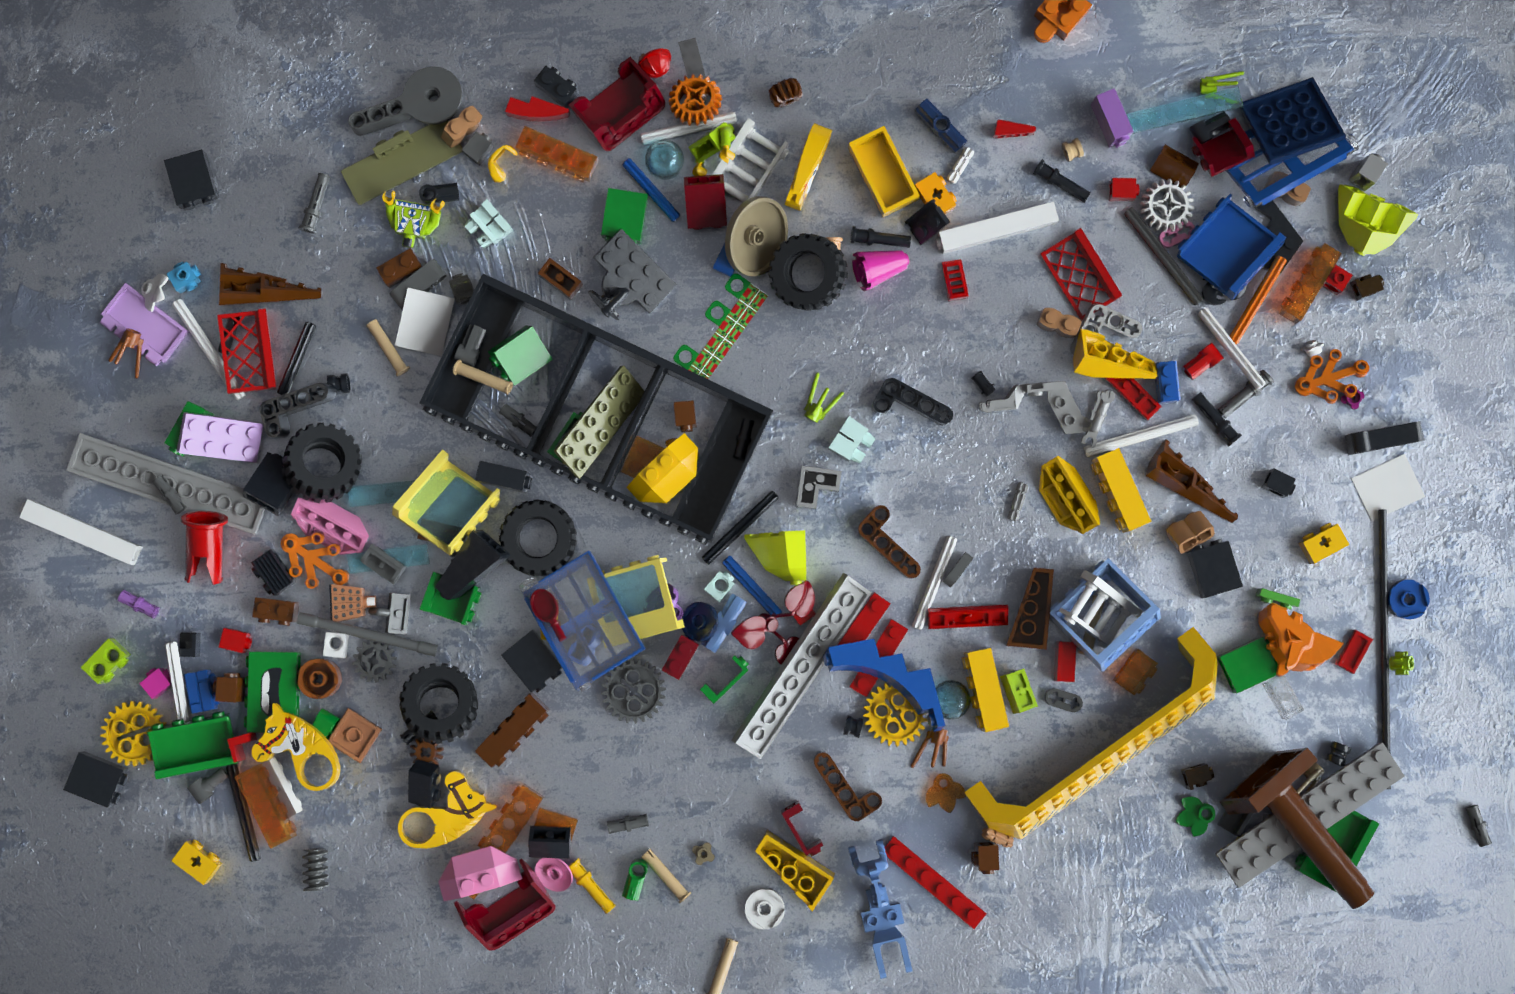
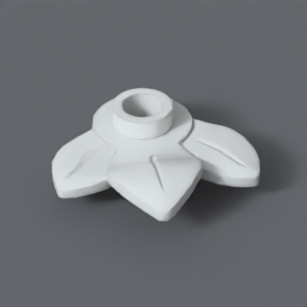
M157 274L153 279H148L141 287L142 295L145 298V307L148 311L153 312L155 303L165 299L161 288L168 280L165 274Z

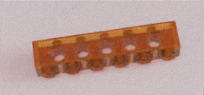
M523 784L522 787L518 785L512 793L514 797L510 804L506 802L500 811L503 815L499 821L497 819L493 821L489 827V830H491L488 837L483 836L477 846L480 849L493 846L507 853L544 799V796L526 784ZM518 801L525 803L526 810L524 812L517 811L515 806ZM506 818L513 819L515 825L512 829L505 827L504 821ZM494 835H500L503 838L502 845L494 844ZM479 893L470 895L469 897L475 899Z

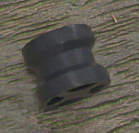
M847 715L843 735L852 734L859 738L863 719H853L852 716Z

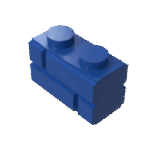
M1177 361L1155 363L1157 377L1155 379L1157 402L1159 404L1179 402L1181 397L1178 391L1180 387Z
M211 669L184 674L191 714L218 709L220 702L215 701L216 693L213 692V683L215 680L217 681L215 673H212Z

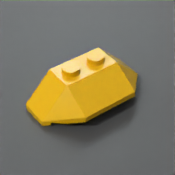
M683 433L638 473L626 488L639 502L668 503L696 477L698 447Z
M1060 456L1041 466L1039 491L1059 524L1076 530L1081 534L1100 525L1097 502L1077 469Z

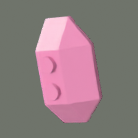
M303 498L296 500L291 515L296 519L306 536H311L317 532L322 533L324 541L321 544L326 547L331 544H338L341 548L340 555L361 553L369 535L360 517L332 502L326 503L325 499L321 500L320 503H314L313 498H309L308 501ZM319 535L315 536L316 542L320 541ZM332 546L331 550L337 552L336 547Z
M493 846L451 857L438 882L443 901H448L521 880L522 876L516 858Z

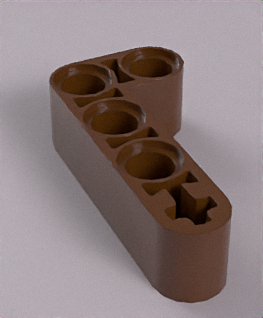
M883 505L876 506L859 524L858 534L903 576L909 579L916 578L921 572L919 563L880 529L889 519L890 512ZM876 510H884L886 514L884 520H878L875 517ZM864 524L871 525V534H863L861 528ZM879 537L887 540L885 548L877 546L876 540ZM893 551L901 553L902 559L899 562L892 560L891 554ZM907 558L909 561L906 564L909 566L914 565L916 573L908 574V568L905 565L900 568L899 565Z
M819 752L814 756L813 762L815 767L851 820L860 821L881 807L882 798L875 791H869L857 798L828 753ZM820 756H822L823 758H828L826 760V763L829 766V768L831 767V765L834 766V768L829 769L825 774H823L822 772L826 770L825 767L822 764H817L819 762ZM833 772L839 774V781L837 783H830L828 781V776ZM844 789L850 791V797L847 800H842L839 797L840 792ZM871 795L878 797V803L874 806H870L867 803V799ZM855 806L861 808V814L858 817H853L850 814L851 809Z

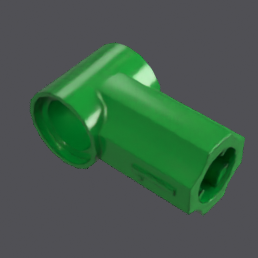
M643 859L633 860L629 867L622 892V897L626 899L639 900L648 871V865ZM641 865L644 868V872L636 873L633 870V866Z

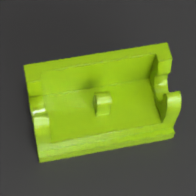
M1024 668L1000 676L1013 714L1038 706Z

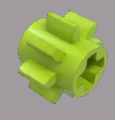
M1408 651L1395 652V656H1391L1389 659V667L1392 671H1395V675H1409V671L1414 669L1413 656H1408Z

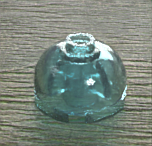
M661 139L652 143L645 155V163L649 173L662 180L672 179L677 176L684 165V155L680 146L668 139Z
M946 680L935 687L943 718L954 720L966 714L970 708L971 696L965 685L955 680Z

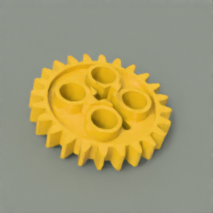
M884 683L883 690L878 686L876 688L878 694L871 692L870 694L873 699H866V702L870 705L863 707L864 710L868 711V713L863 715L864 718H868L864 725L871 726L868 733L874 731L873 739L881 737L880 744L887 740L889 747L892 742H895L896 747L899 746L900 741L906 746L907 739L914 742L913 735L920 736L918 729H925L921 722H927L923 715L928 713L918 715L910 702L893 686L889 687L887 683ZM896 695L903 698V704L900 706L893 703V697ZM885 699H888L890 705L892 706L895 712H900L898 717L901 720V722L906 726L905 730L901 727L896 717H891V714L893 712L890 709V707L885 703ZM879 706H883L887 710V714L883 717L876 713V708ZM906 712H911L914 715L913 722H907L904 719ZM889 723L897 725V733H890L887 726Z
M130 701V706L127 702L122 703V708L115 706L116 713L109 711L108 713L111 718H104V721L108 723L107 726H101L103 730H106V733L100 735V737L106 738L102 745L109 746L105 752H113L110 757L111 759L118 756L117 763H122L125 760V766H129L131 761L133 766H138L139 761L144 765L146 764V758L149 761H153L150 744L146 745L143 742V737L147 734V731L122 740L117 738L136 730L151 727L153 724L163 723V726L167 724L166 722H160L163 715H155L158 710L157 708L150 710L151 704L143 707V701H139L137 706L135 701ZM139 715L144 717L145 722L143 726L137 723ZM120 722L125 724L124 732L118 730ZM126 741L131 743V750L129 752L124 749Z

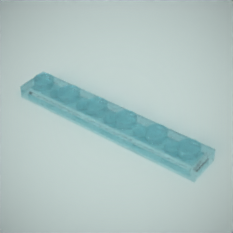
M1239 87L1126 115L1134 131L1132 134L1241 108L1243 107Z

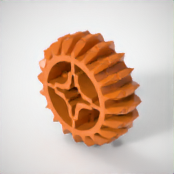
M692 74L689 79L687 76H684V81L678 79L677 85H673L672 91L669 93L670 99L668 102L671 106V112L674 113L676 119L680 118L682 124L687 121L689 126L693 122L698 126L701 121L706 125V119L713 121V115H718V109L722 106L720 88L716 87L715 81L710 82L709 77L703 79L701 74L698 78H695V75ZM685 94L686 99L684 100L683 104H680V100L682 96ZM710 95V102L706 106L704 102L707 100L706 97Z

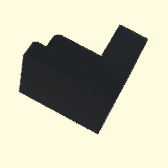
M180 633L179 657H200L201 633Z

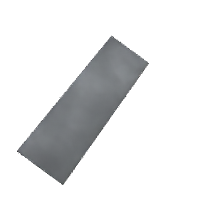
M696 38L678 42L688 79L691 78L692 74L695 75V78H698L701 74L703 79H705L706 76ZM710 95L706 97L707 100L704 102L706 106L710 102Z

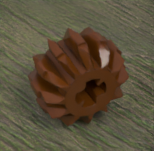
M796 78L784 79L768 90L771 102L775 107L780 108L793 104L803 96L801 85Z
M416 738L415 742L418 746H410L411 749L416 750L410 753V757H417L413 760V763L419 759L439 765L436 758L443 759L444 756L438 754V752L444 751V747L438 748L437 745L439 744L433 743L432 740L431 743L424 741V738H422V741ZM423 748H430L431 752L429 753L431 756H424L422 753L424 752Z

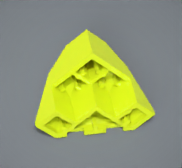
M1342 184L1338 187L1339 226L1348 245L1355 248L1354 252L1360 255L1376 254L1392 245L1417 218L1418 214L1398 203L1384 202L1385 198L1371 193L1368 195L1356 187Z
M805 530L744 535V540L767 572L784 581H790V585H798L806 580Z

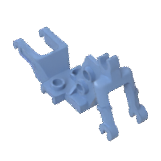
M880 839L876 840L880 857L878 859L860 863L855 846L848 847L856 874L860 876L866 875L873 883V885H870V889L865 890L870 910L860 913L865 933L874 931L872 946L880 979L887 978L880 947L885 943L897 941L900 945L906 973L912 972V966L905 938L896 927V925L904 924L900 903L890 905L885 885L882 886V883H877L880 881L879 874L881 871L888 868L887 854L883 840Z

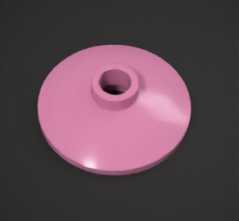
M541 858L535 866L536 875L547 889L561 892L570 887L573 880L572 872L561 859Z

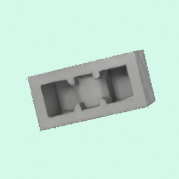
M1371 153L1360 161L1348 181L1366 191L1377 182L1388 163L1379 154Z

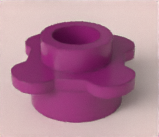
M1347 389L1349 393H1354L1353 389ZM1357 390L1354 400L1344 395L1341 397V402L1350 405L1351 409L1355 410L1359 408V403L1364 399L1365 395Z

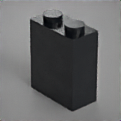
M201 149L164 160L176 206L180 209L191 210L195 208V205L201 203L208 205L214 203V200L219 198L208 156L204 150Z
M267 452L243 488V497L279 516L294 493V487H289L286 483L287 477L283 476V457L277 453Z
M479 461L475 480L479 483L526 493L527 489H531L533 478L530 477L529 472Z
M1222 538L1211 541V546L1203 547V544L1195 546L1191 552L1187 553L1201 598L1211 597L1243 587L1229 541L1223 542Z
M531 630L501 654L531 693L534 691L540 692L547 686L545 682L548 679L552 678L554 680L562 674V666L558 659L541 640L535 630Z
M78 752L63 790L104 807H113L120 800L121 793L119 792L128 780L129 775L127 772L129 769L88 752Z

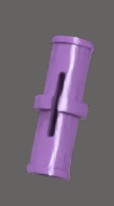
M123 590L118 597L119 602L133 608L135 612L139 611L153 619L159 613L160 607L126 590Z

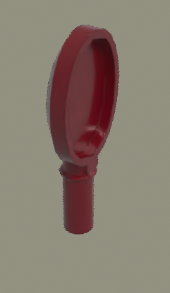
M545 589L535 590L530 599L533 613L541 621L550 623V627H552L559 642L565 640L566 636L556 619L559 611L556 598Z

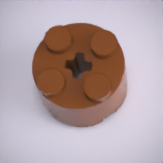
M328 659L309 660L302 665L298 673V686L301 692L313 699H323L334 695L342 683V674L339 667ZM317 675H322V676H323V678H322V681H323V682H318V683H317V681H316V680L318 679V676H317Z

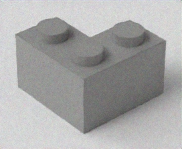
M802 466L796 507L816 509L819 490L839 492L842 471Z

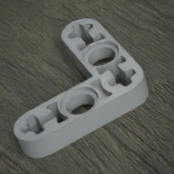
M1098 303L1092 304L1088 308L1079 328L1080 331L1085 329L1086 326L1091 325L1094 328V332L1099 333L1104 325L1131 338H1136L1142 333L1141 323ZM1100 307V312H1102V315H1097L1095 318V314L1093 313V311L1098 310ZM1114 315H1118L1120 318L1117 326L1110 324V319ZM1089 319L1098 322V324L1096 325L1093 322H1089ZM1124 323L1130 326L1134 325L1137 330L1135 332L1132 331L1130 334V330L1123 327ZM1078 331L1077 335L1075 336V338H1074V340H1073V342H1072V344H1071V352H1072L1073 355H1074V351H1075V347H1076V343H1077L1079 331Z

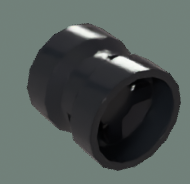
M348 373L341 374L339 377L327 375V383L333 384L337 392L341 390L343 393H350L351 386Z
M1332 741L1330 746L1331 752L1327 754L1325 760L1344 767L1347 762L1346 756L1350 754L1352 748Z

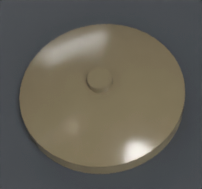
M763 196L752 197L743 202L733 213L726 230L725 251L730 265L737 272L747 276H760L772 269V266H769L770 260H774L775 257L772 254L775 249H780L779 244L787 241L788 237L787 217L784 209L777 201Z

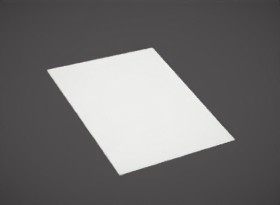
M408 288L395 346L442 356L455 298Z
M1405 454L1351 478L1371 521L1378 519V510L1386 509L1387 514L1425 497Z

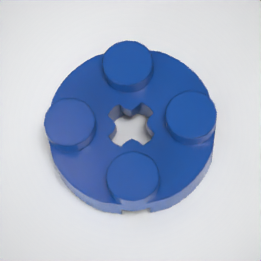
M1415 580L1399 581L1388 591L1389 608L1399 618L1407 620L1419 618L1425 613L1424 611L1430 602L1427 589ZM1406 594H1408L1409 597H1413V600L1410 601L1411 605H1408L1406 602H1404Z

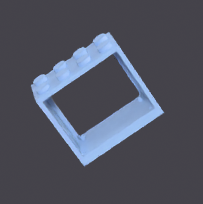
M1109 558L1105 562L1103 560L1095 566V571L1092 574L1098 576L1104 582L1112 580L1144 613L1098 656L1066 624L1067 621L1063 619L1065 615L1059 612L1060 608L1069 612L1072 610L1086 588V581L1083 578L1080 580L1081 584L1076 589L1074 587L1065 594L1066 598L1061 603L1059 601L1056 602L1050 609L1052 622L1101 672L1105 671L1161 618L1160 609Z

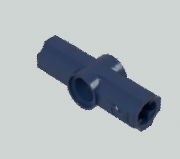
M928 98L921 102L914 110L932 129L933 134L939 136L954 153L958 152L968 142L951 124L949 118L943 115ZM943 122L946 125V129L939 130L936 127V123Z

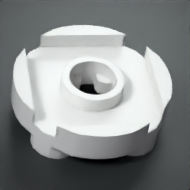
M760 888L752 892L746 900L745 914L749 923L755 928L769 929L776 927L784 917L785 905L782 897L772 889ZM768 904L770 912L761 914L760 905Z

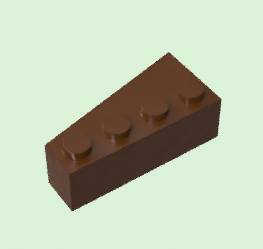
M1033 568L1006 646L1047 650L1054 569Z
M529 693L524 698L525 701L521 702L512 711L511 715L497 727L498 729L493 731L475 750L491 768L495 765L500 767L507 759L505 755L509 751L513 753L521 745L519 743L523 736L528 738L535 730L533 726L537 722L541 724L549 716L547 712L550 709L534 693Z

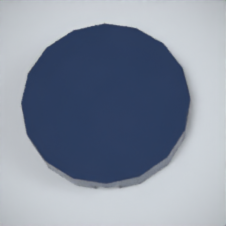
M694 602L685 609L682 616L685 626L682 630L685 636L697 642L710 639L718 626V614L715 608L708 603Z

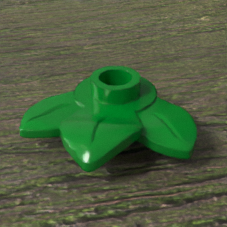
M1196 797L1181 799L1185 809L1178 814L1176 823L1184 827H1191V833L1194 837L1204 834L1207 831L1208 823L1212 822L1215 818L1216 812L1214 807L1210 804L1202 803ZM1203 810L1208 811V815L1206 817L1202 816Z

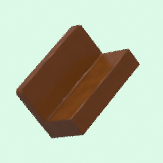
M1165 144L1150 171L1165 180L1171 179L1172 184L1179 181L1178 187L1181 188L1183 185H1188L1199 163Z

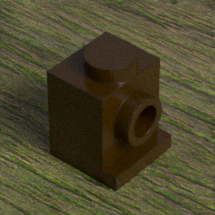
M1368 274L1350 282L1357 301L1384 290V280L1381 275L1372 277L1371 274Z
M1205 763L1181 769L1185 786L1188 790H1193V785L1196 787L1205 786L1208 784L1207 781L1215 778L1212 767H1208V764Z

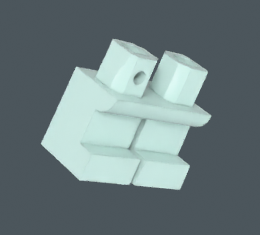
M488 199L481 204V207L470 214L471 218L464 225L471 235L479 228L484 232L476 239L483 249L492 243L496 245L513 232L511 226Z
M849 416L828 450L840 455L847 461L852 460L860 464L866 454L858 450L857 447L861 442L870 448L875 438L867 432L869 429Z

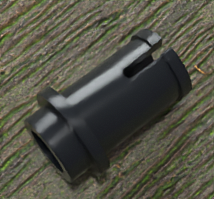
M979 371L971 378L982 391L981 394H984L986 397L996 390L994 383L991 384L982 371Z

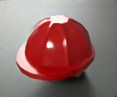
M664 48L654 49L646 54H641L638 65L650 78L657 79L668 72L671 53Z

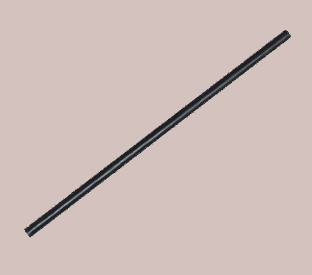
M1380 509L1378 510L1382 742L1391 754L1387 510Z

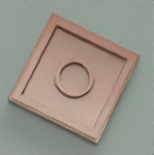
M348 708L328 738V741L333 747L355 761L362 763L381 733L382 728Z

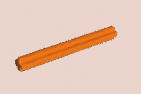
M1276 256L1229 337L1235 344L1239 343L1287 262L1284 257Z

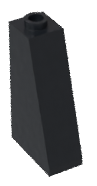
M483 530L472 531L435 588L447 600L460 598L507 560L510 554Z

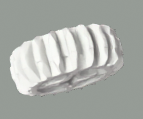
M1163 179L1159 181V185L1154 182L1152 188L1148 187L1146 189L1148 194L1142 195V198L1146 201L1140 202L1141 206L1146 207L1140 211L1142 214L1147 213L1143 218L1144 221L1150 219L1151 222L1148 226L1151 227L1153 224H1156V231L1162 227V231L1167 232L1169 227L1174 232L1176 224L1181 229V222L1186 225L1188 223L1187 218L1192 217V213L1189 211L1194 210V206L1189 205L1194 199L1187 198L1191 191L1185 193L1183 190L1186 186L1183 185L1179 188V181L1172 185L1171 179H1168L1166 184ZM1165 191L1163 200L1152 201L1155 194ZM1173 193L1180 199L1181 202H1177L1174 200ZM1166 202H1168V206H1171V207L1168 209V212H1167V207L1164 206V204H1165ZM1153 208L1161 213V218L1155 214ZM1182 210L1179 218L1169 221L1171 212Z

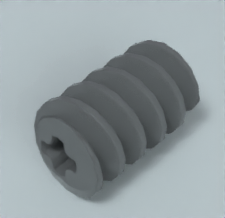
M322 848L303 849V851L308 852V854L302 856L303 859L308 860L307 863L302 864V867L308 868L307 871L303 872V875L308 876V879L303 880V883L309 885L303 891L323 890V888L329 886L328 882L323 881L328 878V874L323 873L328 870V866L322 865L328 862V858L322 857L328 854V850Z

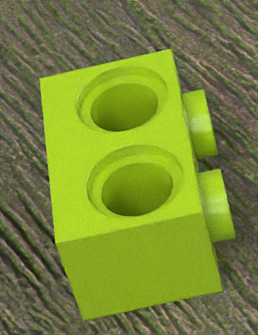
M108 638L80 668L97 684H107L114 678L115 675L113 673L118 668L122 669L129 662L127 658L131 654L117 640ZM113 650L118 652V658L115 661L111 658ZM100 664L104 667L102 675L97 673V667Z

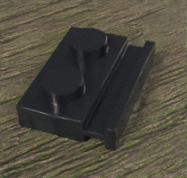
M935 199L930 200L905 221V224L910 226V231L920 245L926 243L950 223L940 206L935 204Z

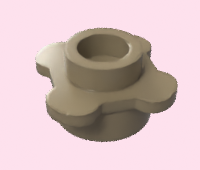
M706 842L704 845L693 847L692 852L696 856V864L702 865L704 862H712L715 859L714 854L711 852L712 846L710 843Z

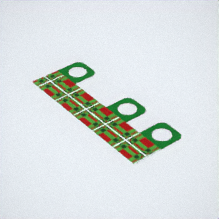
M737 273L731 276L725 285V289L739 300L732 310L719 301H714L707 309L705 316L718 325L719 328L701 353H697L688 345H682L673 357L677 364L706 379H709L769 296ZM735 279L743 282V289L739 292L731 289V282ZM716 306L721 307L724 311L720 319H715L711 315V310ZM684 350L692 354V359L688 363H683L679 359V354Z

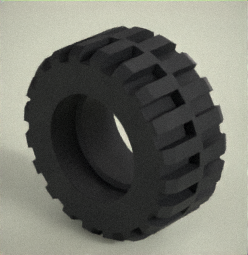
M802 233L799 236L793 235L789 237L788 241H783L779 244L780 249H775L772 254L775 257L774 260H770L769 266H772L771 272H768V276L772 278L770 285L772 289L776 290L775 295L782 299L783 303L796 309L811 311L829 306L834 299L840 297L839 292L841 289L844 290L846 286L844 280L845 278L848 279V272H845V267L848 266L847 262L843 260L844 254L841 250H838L834 242L819 235ZM807 253L820 257L825 268L823 281L812 291L799 289L792 278L794 263L800 256Z
M317 423L316 427L313 424L306 425L305 430L301 428L296 431L295 436L290 438L282 459L283 476L287 477V485L294 487L293 492L296 495L299 493L303 494V499L307 501L309 498H313L314 503H320L321 500L325 499V502L329 503L332 502L333 498L337 500L342 498L344 493L347 494L352 489V486L355 485L360 473L362 455L359 454V445L353 443L355 439L352 435L347 436L345 434V429L340 428L338 430L334 424H329V427L324 426V423ZM316 448L331 451L339 459L341 464L340 471L336 475L327 478L311 474L303 464L305 453Z
M539 499L525 501L519 506L516 505L505 516L504 523L500 526L499 542L501 547L510 554L506 561L517 571L531 576H547L566 565L569 559L572 558L577 545V532L574 522L568 513L558 505ZM535 519L549 522L557 534V542L554 549L542 557H534L527 554L522 549L519 540L520 532L524 525Z
M432 663L429 668L425 669L424 666L418 668L419 672L417 674L413 672L409 676L410 680L404 682L402 686L403 691L400 692L399 696L400 711L406 727L414 733V736L419 739L422 737L428 743H431V740L436 741V744H442L444 740H448L449 743L454 741L453 738L456 736L462 737L464 731L472 727V721L477 716L478 700L472 680L468 679V675L464 671L460 672L458 667L453 665L450 668L446 663H441V666H436V663ZM438 687L452 690L458 698V706L453 714L440 720L430 719L423 715L420 710V700L426 692Z

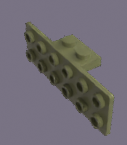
M448 121L441 124H429L412 134L408 130L405 132L404 130L398 131L393 135V138L389 140L384 139L376 143V147L372 148L374 154L341 170L358 205H362L382 195L384 191L387 192L462 153L461 144L450 148L441 138Z
M625 366L618 368L554 450L576 478H581L639 404L644 394V389Z

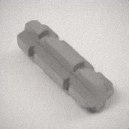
M1019 482L1017 484V493L1015 492L1010 507L1012 509L1008 514L1009 520L1018 521L1019 511H1021L1025 499L1024 494L1027 493L1028 485Z

